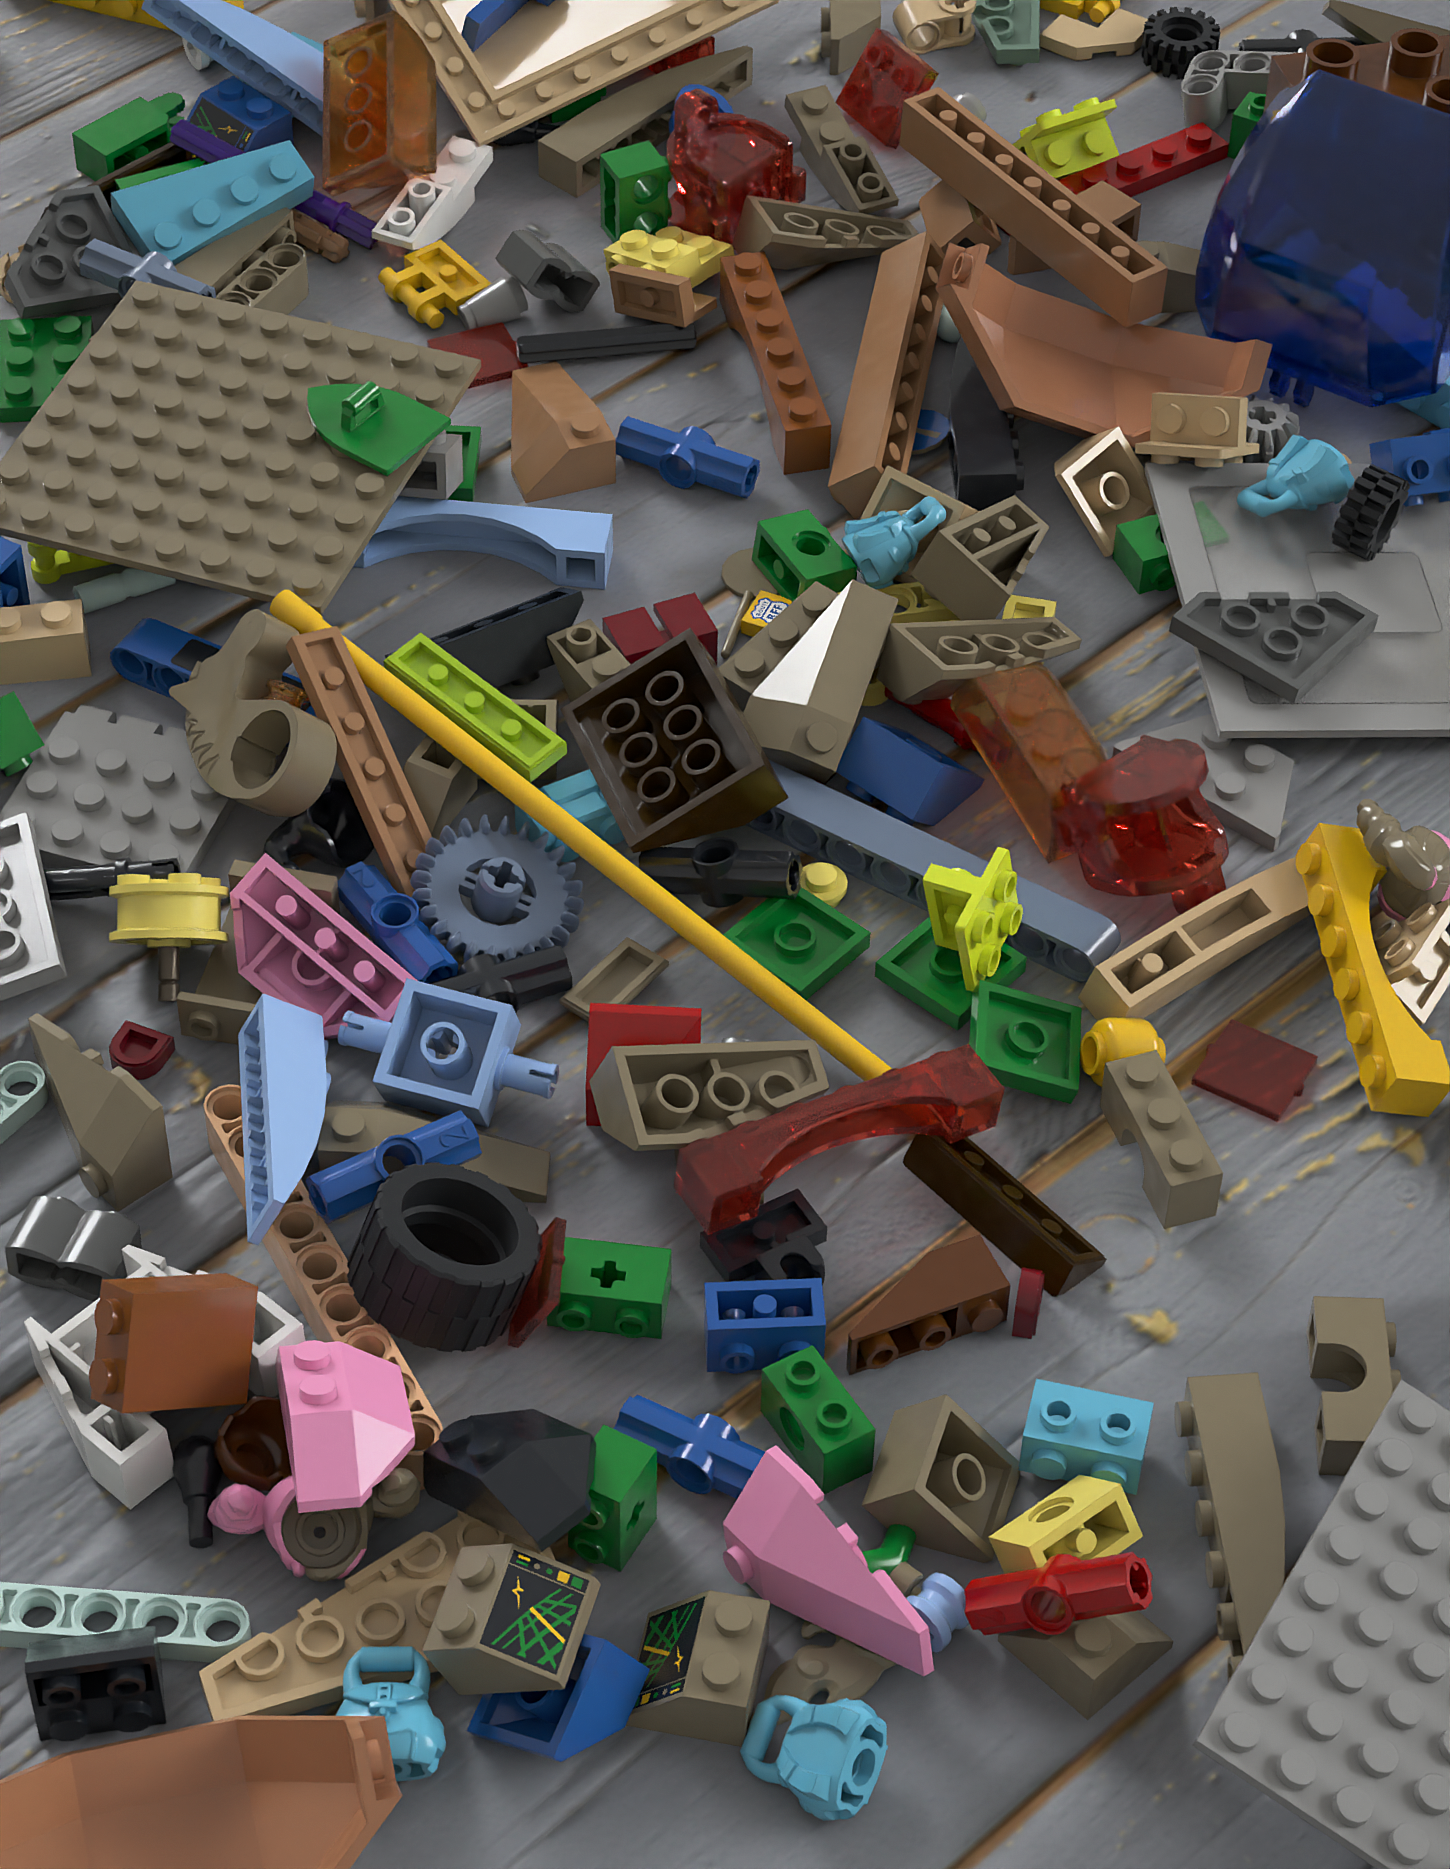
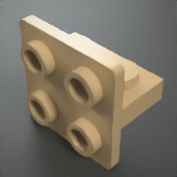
M1165 392L1152 393L1150 441L1135 443V453L1151 454V463L1178 464L1179 461H1195L1194 466L1223 467L1224 463H1243V456L1259 453V443L1246 442L1248 398Z
M1450 898L1434 906L1430 902L1425 903L1415 910L1409 918L1397 922L1395 919L1389 920L1373 934L1375 948L1384 972L1397 997L1418 1026L1426 1022L1450 984V935L1445 931L1450 923Z

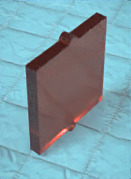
M503 322L427 340L428 348L481 360V368L468 389L512 378V370L529 367L528 364L519 362L516 354V341H513Z
M1231 1019L1216 1043L1207 1045L1206 1057L1193 1075L1191 1084L1279 1122L1294 1097L1302 1096L1304 1090L1303 1083L1316 1065L1318 1056Z
M555 1217L540 1234L543 1246L540 1251L541 1257L510 1322L509 1346L519 1348L559 1304L562 1266L565 1262V1256L563 1255L567 1221L565 1219Z

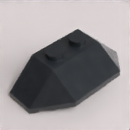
M560 587L432 637L430 640L494 688L509 682L513 686L523 685L540 677V670L555 665L547 645V636L573 626L584 598L579 590ZM394 652L385 655V658L389 657Z
M535 1409L471 1415L467 1419H461L448 1425L440 1433L439 1440L423 1451V1486L429 1496L543 1552L590 1515L591 1498L588 1493L594 1478L597 1443L592 1434Z

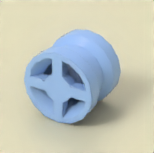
M937 1572L931 1574L923 1581L921 1593L918 1596L911 1595L906 1597L929 1627L932 1652L942 1651L950 1643L953 1630L963 1629L969 1625L964 1613L966 1607L964 1589L945 1574Z

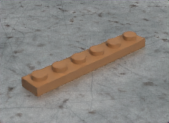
M338 626L292 636L286 645V649L317 718L328 723L335 734L337 743L336 761L391 885L398 893L412 897L415 889L411 886L410 879L413 872L417 870L415 867L416 858L420 853H426L425 847L428 840L432 838V835Z

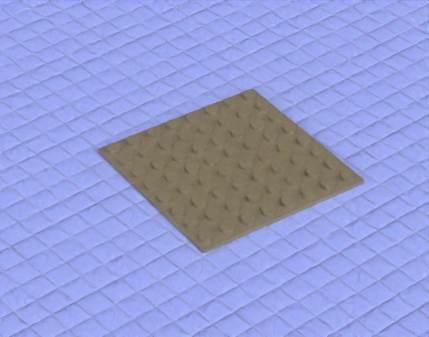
M136 280L1 459L0 535L270 603L281 591L289 589L322 615L435 438L389 476H385L344 455L324 441L313 426L309 415L307 402L308 388L332 384H365L367 381H372L378 387L396 391L450 417L479 372L481 360Z

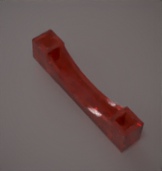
M969 1044L947 1052L940 1051L931 1055L928 1059L900 1069H890L881 1076L854 1086H843L832 1094L810 1102L794 1104L780 1113L758 1121H747L736 1129L708 1139L693 1141L688 1146L679 1149L674 1188L707 1235L756 1217L758 1215L761 1194L775 1180L797 1164L828 1149L866 1138L898 1134L944 1136L950 1144L995 1127L1005 1089Z

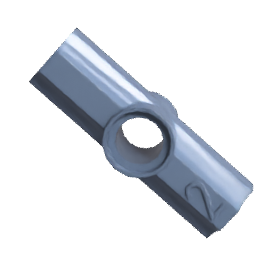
M94 238L85 246L83 257L79 262L82 276L118 290L121 298L125 296L136 280L216 298L214 287L178 273L173 263L160 252H148L141 258Z

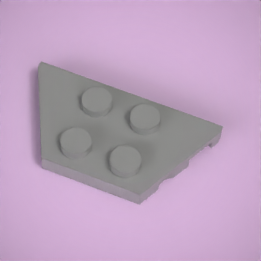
M1212 714L1120 741L1113 746V762L1271 852L1278 849L1294 766L1292 758L1255 738H1218Z

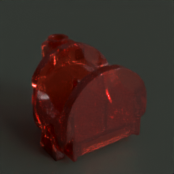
M694 89L683 93L676 101L674 107V131L667 140L669 170L679 188L669 199L672 207V216L668 218V227L676 226L681 228V230L701 236H710L714 240L732 245L746 196L800 204L806 199V170L793 165V144L784 133L764 122L747 118L742 114L718 113V100L702 89Z
M1142 735L1140 737L1141 740L1068 785L1062 784L1060 789L1065 807L1060 805L1050 812V817L1059 849L1062 852L1078 853L1083 876L1091 887L1109 894L1126 897L1171 893L1174 908L1181 915L1226 890L1221 866L1229 855L1228 842L1224 827L1206 803L1199 789L1209 773L1205 751L1197 743L1186 739L1174 738L1166 741Z

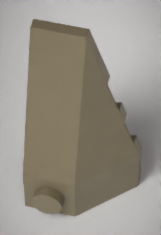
M38 1013L29 1017L28 1021L35 1057L39 1066L44 1071L47 1087L81 1168L79 1169L81 1181L88 1192L95 1198L102 1196L119 1212L173 1178L162 1104L128 1071L120 1066L115 1067L111 1071L106 1070L102 1066L104 1062L100 1053L92 1048L81 1053L72 1035Z

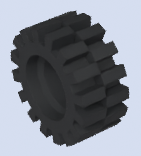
M1170 7V13L1161 9L1157 11V16L1151 14L1148 17V21L1145 22L1141 58H1144L1143 63L1145 66L1151 65V71L1154 73L1162 70L1163 77L1170 78L1171 74H1177V79L1183 80L1192 59L1196 55L1205 51L1218 50L1220 26L1215 24V19L1212 16L1205 18V12L1200 10L1193 14L1192 8L1185 7L1184 12H1178V7Z
M1373 464L1369 465V468L1366 467L1362 472V476H1358L1353 490H1349L1345 505H1342L1339 510L1341 514L1334 524L1335 530L1332 533V543L1367 561L1373 560L1376 553L1379 554L1382 550L1383 543H1387L1391 537L1390 532L1393 528L1395 529L1398 523L1397 518L1404 510L1405 505L1403 503L1407 500L1409 494L1407 492L1410 488L1409 481Z

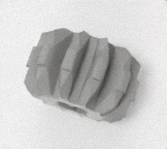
M1255 395L1251 397L1247 407L1246 442L1259 443V453L1243 456V463H1269L1272 458H1275L1293 434L1299 436V416L1290 412L1289 404H1275L1273 397L1267 400H1259Z

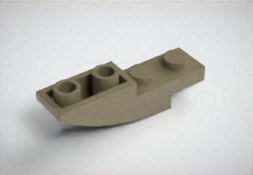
M822 85L786 94L784 107L801 136L799 150L827 192L850 212L867 214L898 206L899 199L864 136L855 137L827 86Z

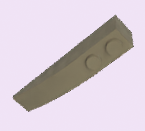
M745 45L682 64L632 84L594 104L538 140L539 177L576 198L583 195L600 183V154L648 140L655 148L671 137L669 133V120L675 108L676 97L681 88L689 84H700L713 89L727 101L752 85L753 48Z

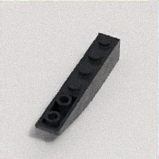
M960 336L955 352L950 383L948 454L955 499L978 511H982L1014 496L1016 491L1024 489L1023 462H1015V459L1019 457L1018 431H1010L1014 426V414L999 409Z

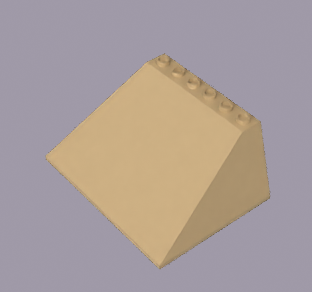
M387 0L479 147L779 3V0H554L549 6H545L536 0H529L472 53L461 33L466 14L482 0Z

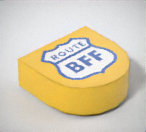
M760 590L741 620V633L754 637L789 606L792 601L785 597Z

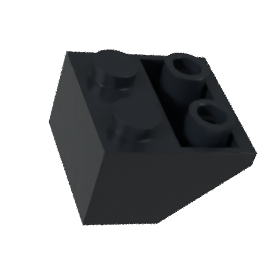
M156 1626L38 1641L28 1644L25 1658V1675L40 1741L53 1739L58 1741H74L89 1734L117 1730L133 1733L142 1731L149 1726L167 1724L162 1663Z

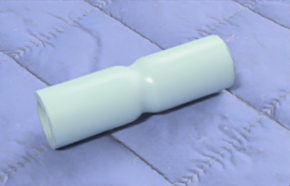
M130 567L122 573H112L73 586V594L75 599H82L84 614L122 602L127 597H137L175 584L176 579Z

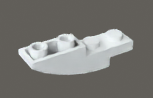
M452 136L422 179L414 176L409 179L372 230V238L410 250H416L443 237L458 223L475 202L474 187L493 162L492 147L488 145L479 147L474 141Z

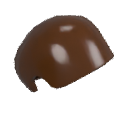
M263 1395L250 1398L247 1404L225 1418L216 1433L214 1456L228 1479L240 1485L250 1486L257 1491H271L280 1481L292 1476L280 1399Z

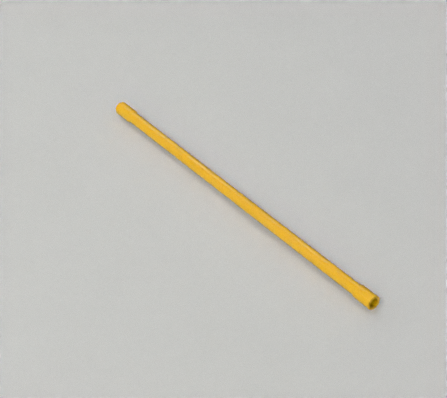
M289 589L277 594L269 608L271 615L296 628L299 634L332 627L324 621L320 613ZM342 635L362 682L366 687L810 1039L815 1040L820 1047L885 1097L890 1106L919 1129L932 1128L938 1124L945 1113L946 1107L910 1078L901 1076Z

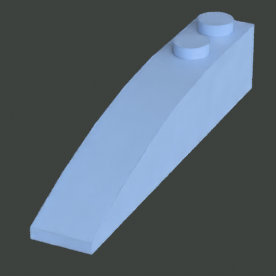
M144 0L141 9L254 89L289 110L295 118L356 161L383 131L395 104L384 97L379 91L371 88L350 73L345 67L280 27L223 0Z
M263 993L238 1034L248 1242L255 1245L260 1244L308 1166L318 1142L325 1114L326 1095L331 1082V1074L326 1072L328 1041L324 1040L322 1016Z

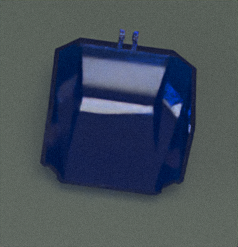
M1317 70L1310 74L1305 81L1291 89L1287 87L1280 91L1252 129L1221 187L1203 235L1196 267L1195 304L1206 337L1233 343L1258 339L1272 344L1266 368L1273 370L1269 380V393L1279 398L1285 397L1290 386V377L1297 379L1293 390V402L1302 407L1309 406L1315 387L1372 408L1436 394L1449 378L1450 114L1322 70Z

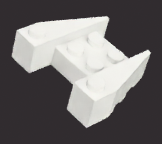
M127 1245L122 1249L127 1278L192 1275L167 1266L166 1260L162 1256L131 1245ZM198 1270L195 1275L209 1273ZM259 1291L257 1293L248 1389L257 1396L263 1395L274 1398L279 1394L275 1373L278 1348L280 1346L298 1345L306 1340L303 1324ZM100 1298L53 1333L48 1332L32 1317H29L24 1321L35 1367L91 1476L131 1510L174 1476L172 1469L174 1461L167 1430L150 1416L154 1411L121 1414L91 1399L89 1369L95 1357L97 1335L94 1312Z

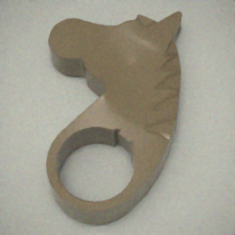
M254 609L247 612L240 619L220 651L205 659L202 663L197 661L189 681L172 686L169 689V694L186 708L185 728L187 742L195 766L204 781L216 792L263 814L275 817H292L308 809L324 791L334 769L337 743L335 734L328 723L285 701L278 700L282 686V674L292 664L286 645L292 636L300 634L296 628L259 609ZM290 741L283 763L270 779L269 777L273 775L277 762L275 759L276 755H280L283 748Z

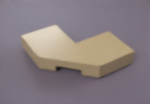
M1118 8L1097 28L1061 14L1040 34V47L1074 61L1092 59L1093 53L1114 51L1115 56L1132 55L1142 46L1144 25L1148 19Z

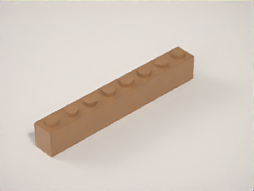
M940 87L903 100L900 146L1125 328L1162 313L1168 273L1166 265Z
M927 231L882 252L828 482V488L833 499L838 504H842L854 519L862 516L887 465L907 475L943 307V301L936 290V285L945 254Z

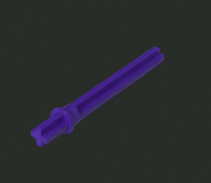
M179 120L171 129L170 141L174 145L208 163L246 153L186 120ZM313 189L312 197L293 207V209L327 226L332 233H340L368 249H372L374 243L379 241L372 238V230L377 223L352 210L351 204L347 201L339 203Z

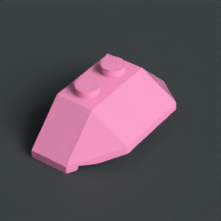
M265 853L230 892L238 973L261 993L321 1015L323 1019L324 1040L338 1038L340 1025L348 1026V1023L342 1021L344 1014L348 1010L359 1015L392 1023L406 978L418 980L268 854Z
M309 1340L298 1345L280 1346L275 1362V1373L298 1513L361 1507L372 1495V1488L386 1478L415 1446V1432L401 1367L340 1341L324 1343Z

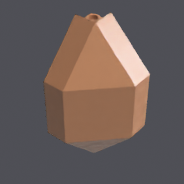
M950 242L948 243L936 290L993 398L1002 411L1085 439L1119 426L1131 448H1135V443L1150 441L1152 393L1165 392L1245 397L1260 390L1272 344L1258 339L1233 343L1142 324H1134L1125 328L1112 316L1016 284L985 263L990 247L988 245L980 243L964 248Z
M240 1715L62 1753L0 1780V1869H350L403 1796L395 1777L385 1716Z

